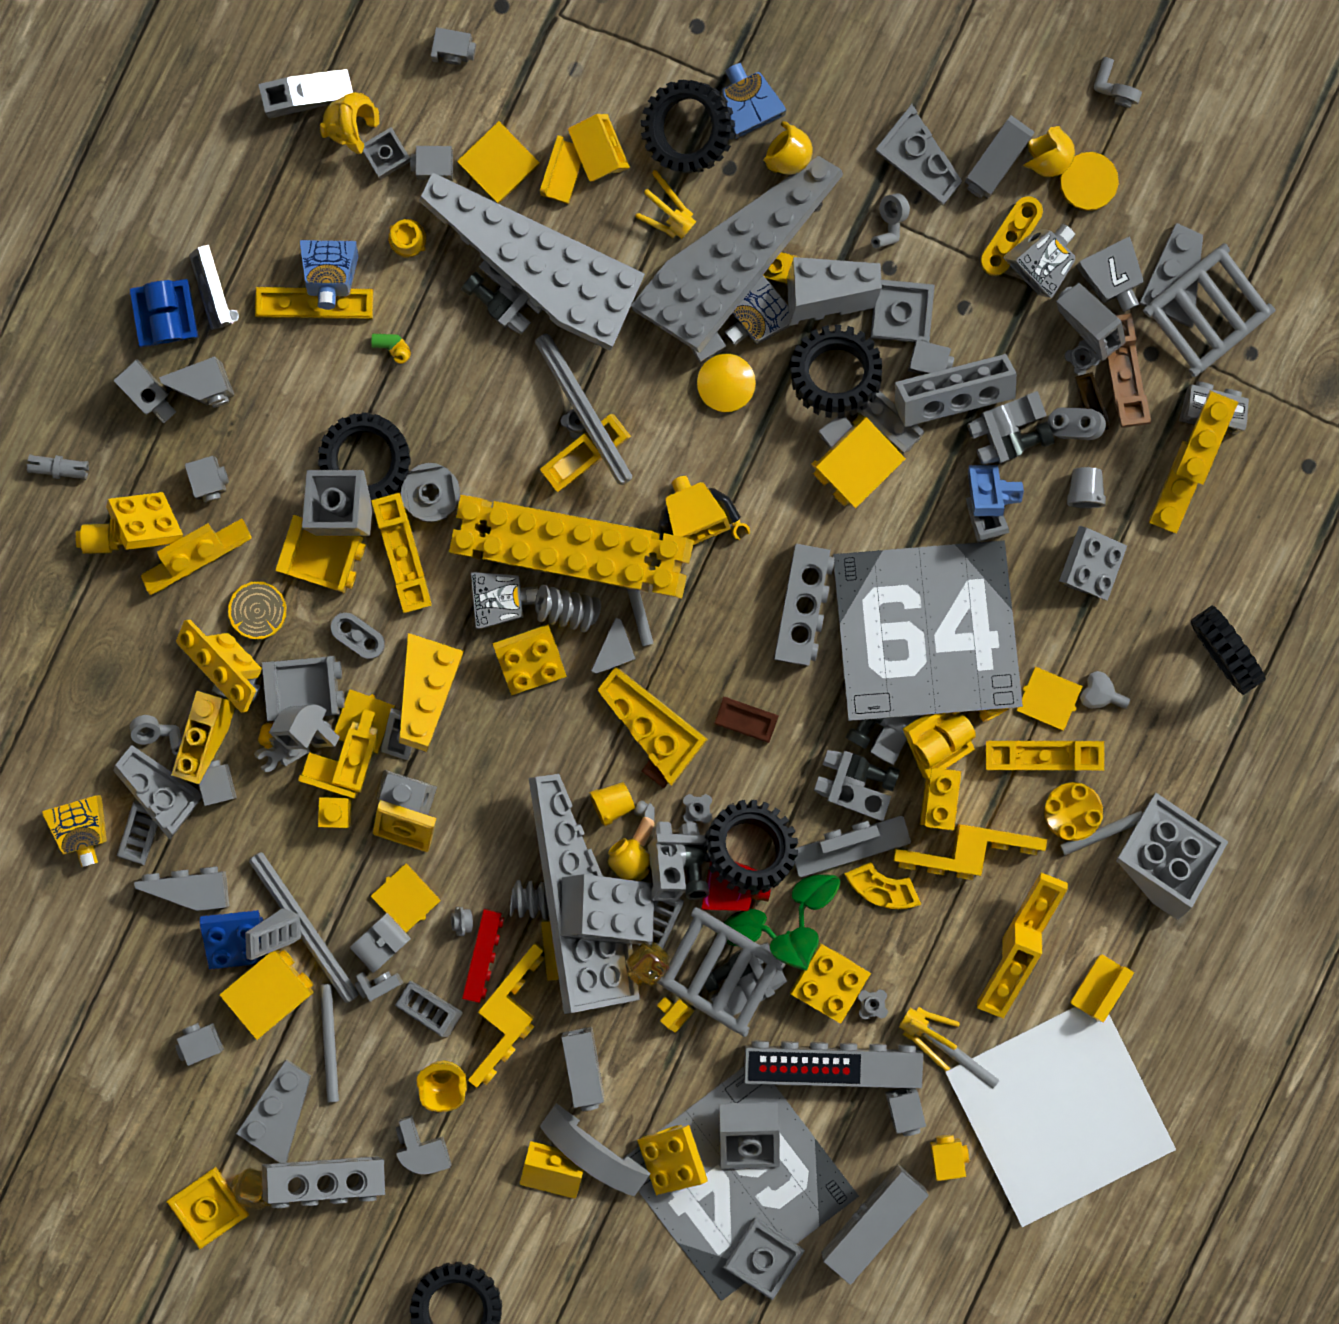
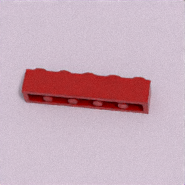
M486 908L483 910L462 999L480 1003L481 999L485 1000L487 989L484 987L486 981H490L492 973L489 970L490 963L494 964L496 953H493L494 945L498 946L500 935H497L498 929L503 927L505 917H501L502 912Z

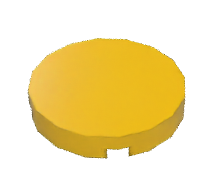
M1083 152L1074 156L1071 166L1060 176V190L1065 200L1083 211H1094L1106 206L1115 196L1119 185L1118 172L1114 164L1107 157L1096 152Z

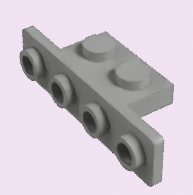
M898 816L872 825L867 820L852 825V831L842 834L840 829L823 834L825 838L823 840L795 848L798 850V856L794 860L796 861L795 866L798 875L804 877L910 844L911 840L904 817Z

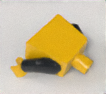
M687 476L677 477L671 482L675 493L665 498L667 506L661 510L658 525L661 540H663V535L666 533L689 538L694 541L693 545L730 529L732 536L740 540L736 533L739 526H743L746 533L750 534L749 526L740 522L741 516L731 498L715 488H707L703 482L691 486Z

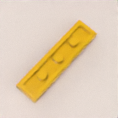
M256 287L255 317L373 319L374 290L351 289L348 296H336L335 308L326 310L318 307V296L308 295L306 288Z

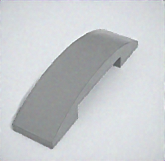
M556 1103L540 1125L552 1143L572 1162L591 1176L618 1191L635 1196L651 1173L628 1156L622 1160L579 1128L577 1124L580 1120Z

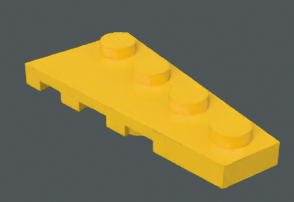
M408 633L399 743L425 752L428 751L464 651Z
M615 667L598 688V692L618 718L623 721L631 735L639 742L654 765L665 776L664 778L673 786L708 739L622 670Z

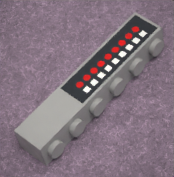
M754 1040L752 1041V1046L745 1045V1084L922 1088L923 1052L916 1050V1045L901 1044L898 1045V1050L887 1049L886 1044H869V1049L857 1048L856 1043H840V1048H828V1043L810 1042V1047H799V1042L782 1041L781 1046H769V1041Z

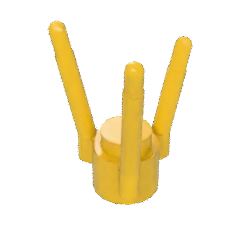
M654 170L652 172L653 176L679 210L673 211L656 195L646 189L644 194L670 216L666 221L670 227L640 213H637L635 217L665 232L672 239L676 235L683 239L697 221L692 218L693 213L684 206L661 175Z
M910 1007L899 1025V1028L904 1030L903 1035L912 1040L945 1072L950 1070L916 1035L921 1037L925 1033L943 1045L955 1050L957 1045L927 1027L929 1021L924 1018L954 1027H959L960 1023L927 1012L920 1007L917 1010Z

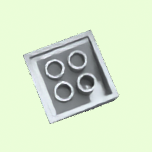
M1155 793L1116 861L1153 904L1179 920L1193 907L1228 841Z

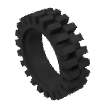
M678 80L677 83H667L666 88L660 87L656 91L658 95L649 98L650 107H644L642 113L646 114V120H641V127H645V132L641 133V136L648 143L644 145L646 150L653 153L651 157L655 161L660 162L661 166L673 171L699 173L703 172L705 168L710 169L714 167L715 161L720 162L724 158L722 153L729 151L731 146L728 145L729 139L733 140L735 134L731 133V127H735V120L730 118L733 111L732 108L727 107V99L720 96V91L716 88L693 80ZM694 99L702 103L710 114L712 122L711 134L701 149L694 153L681 154L674 150L667 142L664 133L665 118L670 109L678 102Z
M829 325L822 327V333L820 334L815 329L811 331L810 339L807 336L801 339V346L797 345L794 350V356L792 355V388L796 390L798 400L803 399V406L807 409L813 406V413L817 415L820 414L821 410L825 411V417L832 418V413H838V418H845V412L849 411L851 416L856 415L857 408L860 407L862 411L868 407V401L872 403L876 398V392L879 393L882 382V358H880V351L878 347L874 349V341L871 338L867 341L865 340V333L859 331L857 335L854 334L853 327L848 326L847 331H841V325H835V331H830ZM844 350L857 357L864 369L863 378L856 387L847 392H826L816 386L810 377L809 369L814 359L826 351Z
M362 412V414L354 413L350 414L349 417H342L337 420L338 423L334 426L331 425L326 436H323L321 440L322 445L318 450V466L320 470H339L337 456L343 442L356 433L371 432L382 437L388 444L391 451V465L382 480L368 486L370 499L373 500L395 494L402 487L404 479L409 474V465H411L410 449L404 435L391 421L377 414L373 415Z
M1211 605L1190 620L1193 630L1203 643L1204 648L1210 653L1211 658L1217 663L1219 669L1223 671L1225 677L1230 680L1239 693L1245 695L1266 680L1260 665L1250 653V649L1244 644L1243 639L1236 633L1234 627L1229 624L1226 617L1215 606Z
M741 800L736 805L734 803L728 805L725 810L723 809L717 815L704 837L707 840L703 844V850L708 851L704 856L705 861L712 862L709 870L712 874L716 871L720 874L716 878L720 883L724 879L729 882L727 888L733 890L735 886L739 887L738 893L745 894L747 890H750V894L755 895L760 890L765 893L772 887L775 888L788 875L796 862L794 861L795 858L798 856V850L795 849L798 845V838H792V835L796 832L794 827L787 828L786 824L789 822V819L786 816L780 819L777 816L780 810L776 807L772 812L767 810L769 804L763 802L761 806H757V800H750L748 804H746L745 800ZM747 823L765 830L775 845L776 855L773 864L764 870L753 871L740 867L735 863L726 848L727 833L732 827Z
M456 1262L455 1264L444 1263L441 1267L433 1268L417 1285L410 1305L411 1324H433L429 1314L430 1299L436 1290L450 1283L468 1285L478 1293L484 1309L480 1324H500L502 1316L500 1291L498 1287H495L494 1280L491 1277L489 1278L481 1268L478 1270L474 1268L475 1265L470 1263L468 1265H464L462 1262Z

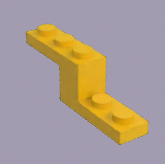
M1209 390L1188 442L1182 441L1150 516L1149 523L1177 534L1198 483L1204 485L1239 403L1238 401Z
M958 824L952 858L894 848L892 860L899 862V868L916 870V865L928 867V873L945 875V870L957 872V878L973 880L974 875L982 876L987 841L992 842L991 848L1008 850L1009 845L1021 847L1020 853L1037 855L1038 850L1046 851L1048 839Z
M1042 872L1039 874L1002 938V960L977 1001L978 1009L1004 1019L1042 955V932L1067 892V882Z
M536 942L478 1011L505 1035L469 1077L468 1081L476 1088L481 1082L485 1085L490 1082L497 1073L493 1069L500 1059L505 1063L516 1050L512 1045L517 1038L520 1037L524 1040L534 1028V1025L531 1024L534 1016L508 994L511 991L515 995L526 982L522 977L527 970L530 969L534 972L545 959L541 956L544 948Z

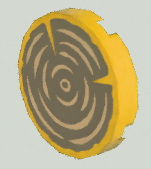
M249 582L240 586L232 594L228 604V617L232 626L241 635L250 639H266L275 635L284 625L287 604L283 594L275 586L265 582Z

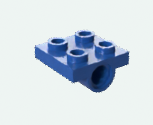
M188 279L156 281L147 283L142 287L130 289L139 347L199 338Z
M259 910L200 916V928L209 969L256 965L268 955L265 954L253 960L247 959L245 933L264 921L263 917H260Z

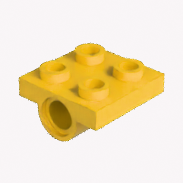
M164 492L111 498L107 501L106 508L111 517L110 533L112 540L116 545L123 544L125 550L172 544L183 537V533Z
M549 624L493 643L511 696L567 677Z
M960 712L923 715L903 728L921 774L928 780H930L932 768L946 769L975 750L971 741L976 737L975 730L971 722Z
M819 942L810 960L808 969L801 972L790 994L841 1024L871 973Z
M676 1125L637 1139L647 1171L651 1173L649 1176L656 1195L702 1185L708 1181L689 1125Z

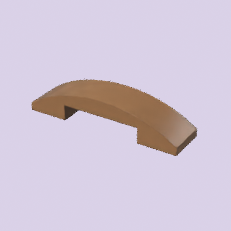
M1132 314L1116 315L1122 322L1126 343L1107 357V364L1121 428L1151 424L1147 396L1144 395L1135 346L1136 336Z

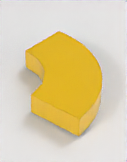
M871 862L844 873L852 888L864 899L875 905L889 909H907L921 905L910 877L902 879L887 878L879 873Z

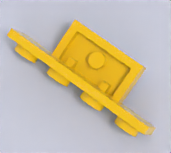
M239 519L216 533L207 523L157 551L162 563L141 575L149 595L165 589L168 585L184 576L190 575L193 571L215 561L220 556L249 541L252 536L245 521Z
M184 620L176 639L178 646L241 713L247 712L256 693V689L247 679L258 678L262 668L229 633L206 636L191 620Z

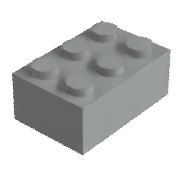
M587 874L562 877L560 936L630 945L653 942L654 901L651 900L653 883Z

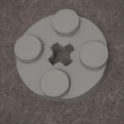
M424 463L416 466L406 476L401 487V497L405 508L414 517L425 522H437L447 518L456 510L460 500V486L456 477L447 468L436 463ZM432 484L434 489H439V494L435 495V500L429 501V498L423 497L422 494L423 491L427 490V485Z

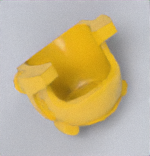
M352 92L331 102L326 108L323 122L320 124L321 136L323 138L329 136L333 141L341 145L346 144L354 153L362 154L364 142L361 141L358 134L356 117H363L369 127L376 128L379 125L378 108L374 107L370 98L363 93Z

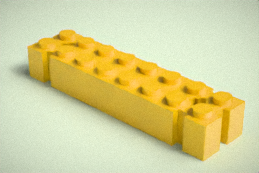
M460 495L456 518L462 520L461 530L453 529L450 553L475 559H481V554L483 553L482 559L495 563L648 592L649 586L652 585V592L659 595L680 599L683 597L687 576L680 573L682 563H690L694 541L689 538L664 533L663 540H659L660 534L650 530L494 501L493 508H491L492 502ZM485 527H491L490 534L483 533ZM657 558L658 560H661V564L659 567L655 566L654 570V566L651 565V562L653 559L656 560Z

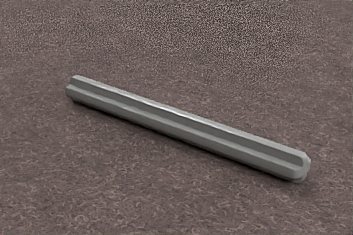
M548 334L541 335L535 340V344L614 479L620 485L626 484L632 479L631 472L553 339Z
M262 852L250 858L249 863L279 907L300 915L301 939L339 995L346 1003L355 999L358 996V991Z

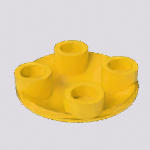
M719 354L710 358L701 367L697 378V388L703 402L710 408L720 412H733L746 406L754 394L756 385L755 375L751 366L744 359L733 354Z
M1077 782L1065 783L1054 789L1048 796L1044 808L1045 820L1050 830L1058 837L1069 841L1083 840L1091 836L1099 828L1103 820V805L1098 794L1089 786Z

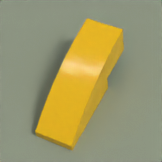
M609 414L601 421L616 448L631 437L614 414ZM584 433L540 468V470L555 490L559 492L603 458L589 434Z

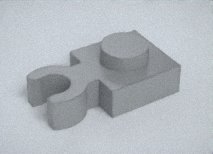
M272 737L269 740L273 747L269 749L261 748L254 753V756L258 759L268 756V762L262 765L261 769L264 772H270L275 769L278 761L282 765L287 766L309 753L310 750L309 748L287 750Z

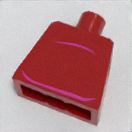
M734 861L740 867H743L747 870L757 871L755 868ZM708 869L706 882L709 887V895L703 898L701 909L749 911L751 899L769 901L771 889L765 893L760 890L755 895H751L750 890H747L745 894L738 893L739 887L735 886L733 890L727 888L729 882L724 879L720 883L716 879L720 874L717 871L712 874Z

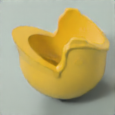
M782 121L781 125L787 130L781 132L773 140L763 161H765L767 168L774 173L792 175L806 168L811 161L813 147L806 133L790 125L788 122Z
M1060 126L1050 127L1047 134L1031 139L1028 142V150L1034 159L1023 166L1032 169L1044 177L1061 175L1071 166L1074 160V143Z
M446 1060L431 1063L418 1074L416 1081L419 1088V1098L426 1109L434 1112H449L463 1104L467 1091L466 1074L457 1064Z

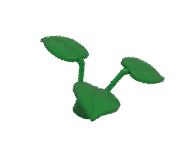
M813 875L802 879L795 885L792 890V899L800 905L798 907L799 928L793 931H787L785 934L776 936L767 925H764L767 920L766 914L756 909L739 911L723 923L754 942L760 938L762 931L766 932L772 938L770 951L776 959L789 966L807 970L819 944V936L814 929L805 927L804 910L806 907L811 910H818L826 906L835 897L840 887V879L835 875ZM729 940L727 941L729 945L738 946Z

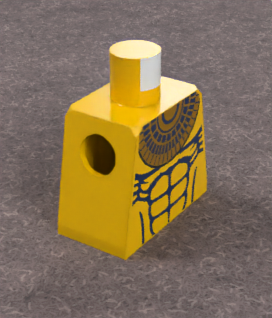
M101 795L42 811L62 854L76 851L81 867L98 863L94 845L104 843L107 840Z

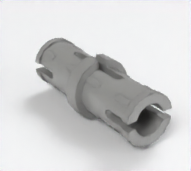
M29 454L28 461L30 464H27V473L53 475V478L56 479L64 476L87 480L88 473L85 470L89 471L88 461L63 459V456L58 455L55 458Z

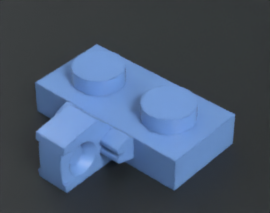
M969 465L968 479L974 516H1003L1004 505L1022 502L1024 493L1023 483L1000 480L998 465Z

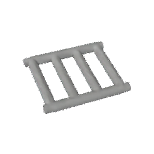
M1226 243L1212 251L1143 309V312L1148 317L1152 316L1190 365L1189 372L1193 377L1206 370L1276 311L1270 303L1266 304L1230 257L1228 254L1230 249ZM1218 262L1221 263L1257 311L1245 322H1243L1206 273ZM1196 280H1198L1235 329L1224 340L1219 338L1184 291ZM1174 298L1213 348L1201 359L1198 358L1162 310Z
M695 907L691 914L693 920L668 965L669 970L662 975L659 974L656 982L729 1029L746 1037L750 1030L747 1025L777 970L781 971L786 964L776 959L767 949L707 912ZM705 925L718 934L689 988H686L674 979L701 928ZM729 940L741 947L742 951L712 1004L699 996V993L725 944ZM752 955L767 963L738 1019L723 1011Z

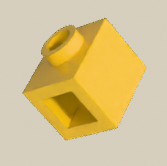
M953 1135L937 1136L935 1142H930L936 1180L966 1177L964 1163H969L967 1145H962L960 1139H954Z

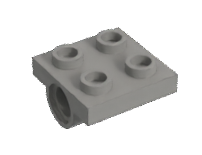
M1079 526L1059 581L1069 588L1108 601L1127 545L1089 528Z

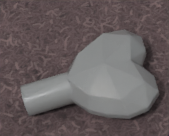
M1095 671L1089 674L1087 679L1088 687L1082 691L1080 696L1084 706L1088 708H1101L1112 703L1127 709L1130 698L1116 693L1112 681L1105 673Z

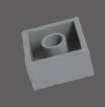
M392 127L364 143L363 152L380 180L410 162L409 155Z

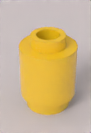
M82 524L81 530L76 531V547L81 548L83 554L112 553L113 550H119L120 545H116L112 540L110 524Z

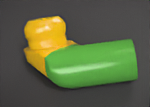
M372 333V348L388 349L394 357V361L399 364L408 361L411 356L410 348L401 336L397 334Z

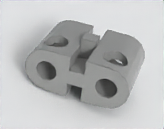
M386 913L349 948L374 973L411 938Z

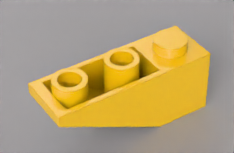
M196 691L171 776L200 784L229 730L235 706L230 700Z

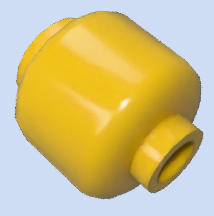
M623 838L609 849L608 865L620 879L641 881L649 874L650 854L637 840Z

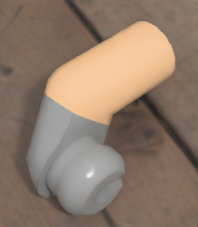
M641 800L638 802L634 814L642 817L632 839L645 846L653 831L655 808L651 803L647 804Z

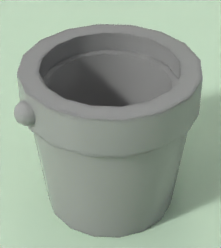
M1091 467L1073 469L1067 505L1076 508L1104 507L1106 496L1104 495L1102 470Z

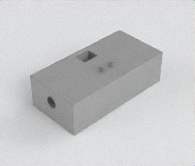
M897 1164L821 1252L823 1261L851 1285L929 1196L925 1187Z

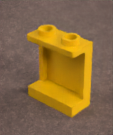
M859 415L852 422L854 426L819 461L814 460L811 463L816 469L813 475L824 486L829 483L836 490L832 495L844 507L849 504L857 508L906 459L874 424L863 415Z
M293 515L275 571L346 593L347 588L352 589L357 575L353 568L356 560L361 561L366 544L362 543L363 537L315 536L302 528V517Z
M940 768L931 769L930 780L925 778L919 825L947 830L955 829L962 771Z
M279 949L270 952L220 994L221 998L256 1040L314 993L311 989L314 985L304 972L299 974L292 966L295 961L284 949L281 952Z

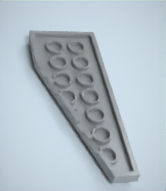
M820 156L814 158L801 172L790 175L669 259L631 305L633 311L700 353L843 176L842 170Z
M432 172L419 201L445 225L448 223L461 235L460 238L467 245L471 244L481 253L480 257L511 285L517 286L530 297L529 301L536 307H541L550 316L549 319L557 326L611 351L645 273Z
M554 774L529 778L564 1014L640 1000L636 970H633L635 963L632 944L560 936L562 877L581 874L602 877L603 875L592 849H587L582 837L585 833L581 824H577L570 809L573 805L560 775Z

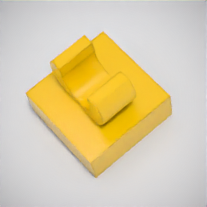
M664 997L657 1005L665 1013L660 1022L675 1033L695 1011L681 999L674 1004L671 1000Z

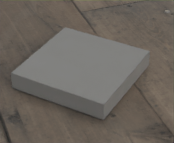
M881 280L882 289L873 308L870 338L914 343L916 340H921L929 343L935 285Z
M755 1217L723 1268L773 1300L805 1250Z

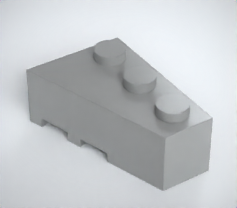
M794 257L787 276L789 326L796 325L799 321L805 319H824L825 315L838 312L840 315L874 308L882 289L880 263Z

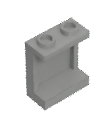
M335 656L262 662L267 721H275L279 713L290 706L319 705L327 710L324 716L340 715V708H345L343 691H338L337 679H342L341 662H336Z

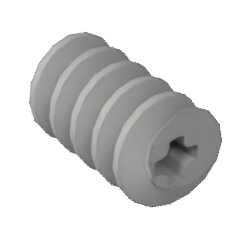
M541 585L535 599L537 619L539 622H543L548 615V623L554 625L559 618L558 623L560 627H565L569 621V627L573 630L580 623V631L587 632L590 625L595 624L598 620L601 601L596 597L591 598L584 594L580 596L576 592L569 593L568 590L562 589L559 591L558 588H548L547 585Z
M520 880L516 881L512 888L510 917L515 909L518 910L519 917H524L528 909L531 918H536L539 910L543 919L548 918L549 910L544 882H540L537 890H534L532 881H528L525 889L522 888Z

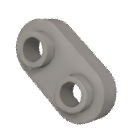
M1057 408L1049 415L1047 422L1052 434L1063 439L1094 440L1103 434L1106 427L1105 418L1101 413L1086 408ZM1063 417V424L1058 426V421ZM1090 419V425L1085 427V421Z
M340 613L332 620L331 632L333 636L360 656L374 659L383 653L385 648L383 636L355 615ZM344 622H349L352 625L349 633H344L341 629ZM368 639H373L376 642V646L372 650H368L365 646V642Z

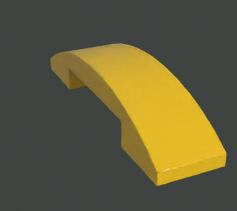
M400 492L371 500L396 582V589L403 613L432 606L420 557Z
M986 741V770L1104 771V741Z

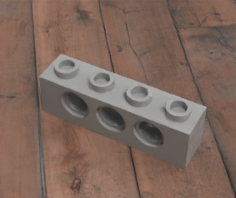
M1003 354L895 382V408L906 427L1015 399L1017 373L1008 356Z
M795 544L774 660L809 666L810 660L816 661L819 644L814 643L815 632H821L824 615L819 614L821 603L827 602L829 586L824 585L826 574L832 575L835 557H830V550L801 544ZM814 569L818 573L816 584L807 585L802 580L804 570ZM802 597L809 598L813 603V609L808 614H802L797 609V601ZM796 626H802L808 632V637L803 643H797L791 637L792 629Z
M373 1156L262 1164L263 1200L271 1204L272 1208L289 1207V1202L301 1201L302 1206H313L319 1204L318 1200L330 1199V1203L340 1204L347 1203L348 1198L359 1197V1201H375L378 1195H385L384 1159ZM357 1173L359 1176L358 1184L353 1188H348L346 1184L348 1176ZM328 1175L330 1178L329 1186L324 1190H319L317 1187L319 1178ZM299 1177L301 1180L300 1188L295 1192H289V1181Z

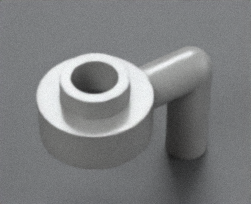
M1103 57L1094 83V90L1116 98L1114 103L1126 108H1131L1132 104H1139L1142 95L1140 90L1124 84L1107 83L1114 60Z
M902 194L887 195L881 200L879 210L883 220L888 223V233L874 236L871 239V244L874 248L887 246L899 241L900 222L905 221L910 212L909 203Z
M150 715L138 716L132 720L129 728L134 742L146 745L155 742L159 736H169L172 753L178 754L182 741L178 726L160 725L158 720Z

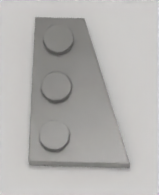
M911 104L878 145L875 152L940 204L944 205L962 183V180L944 152L937 145L928 127L924 125L913 104Z
M1178 223L1174 225L1140 299V305L1148 306L1150 302L1200 262L1203 242L1202 234ZM1198 280L1194 281L1184 290L1195 306ZM1175 298L1162 308L1168 318L1190 328L1193 327L1194 323Z
M133 745L129 747L113 769L169 839L174 836L202 800V794L199 790L183 779L171 776V771Z
M286 1060L236 1134L277 1162L287 1163L311 1075L289 1060Z

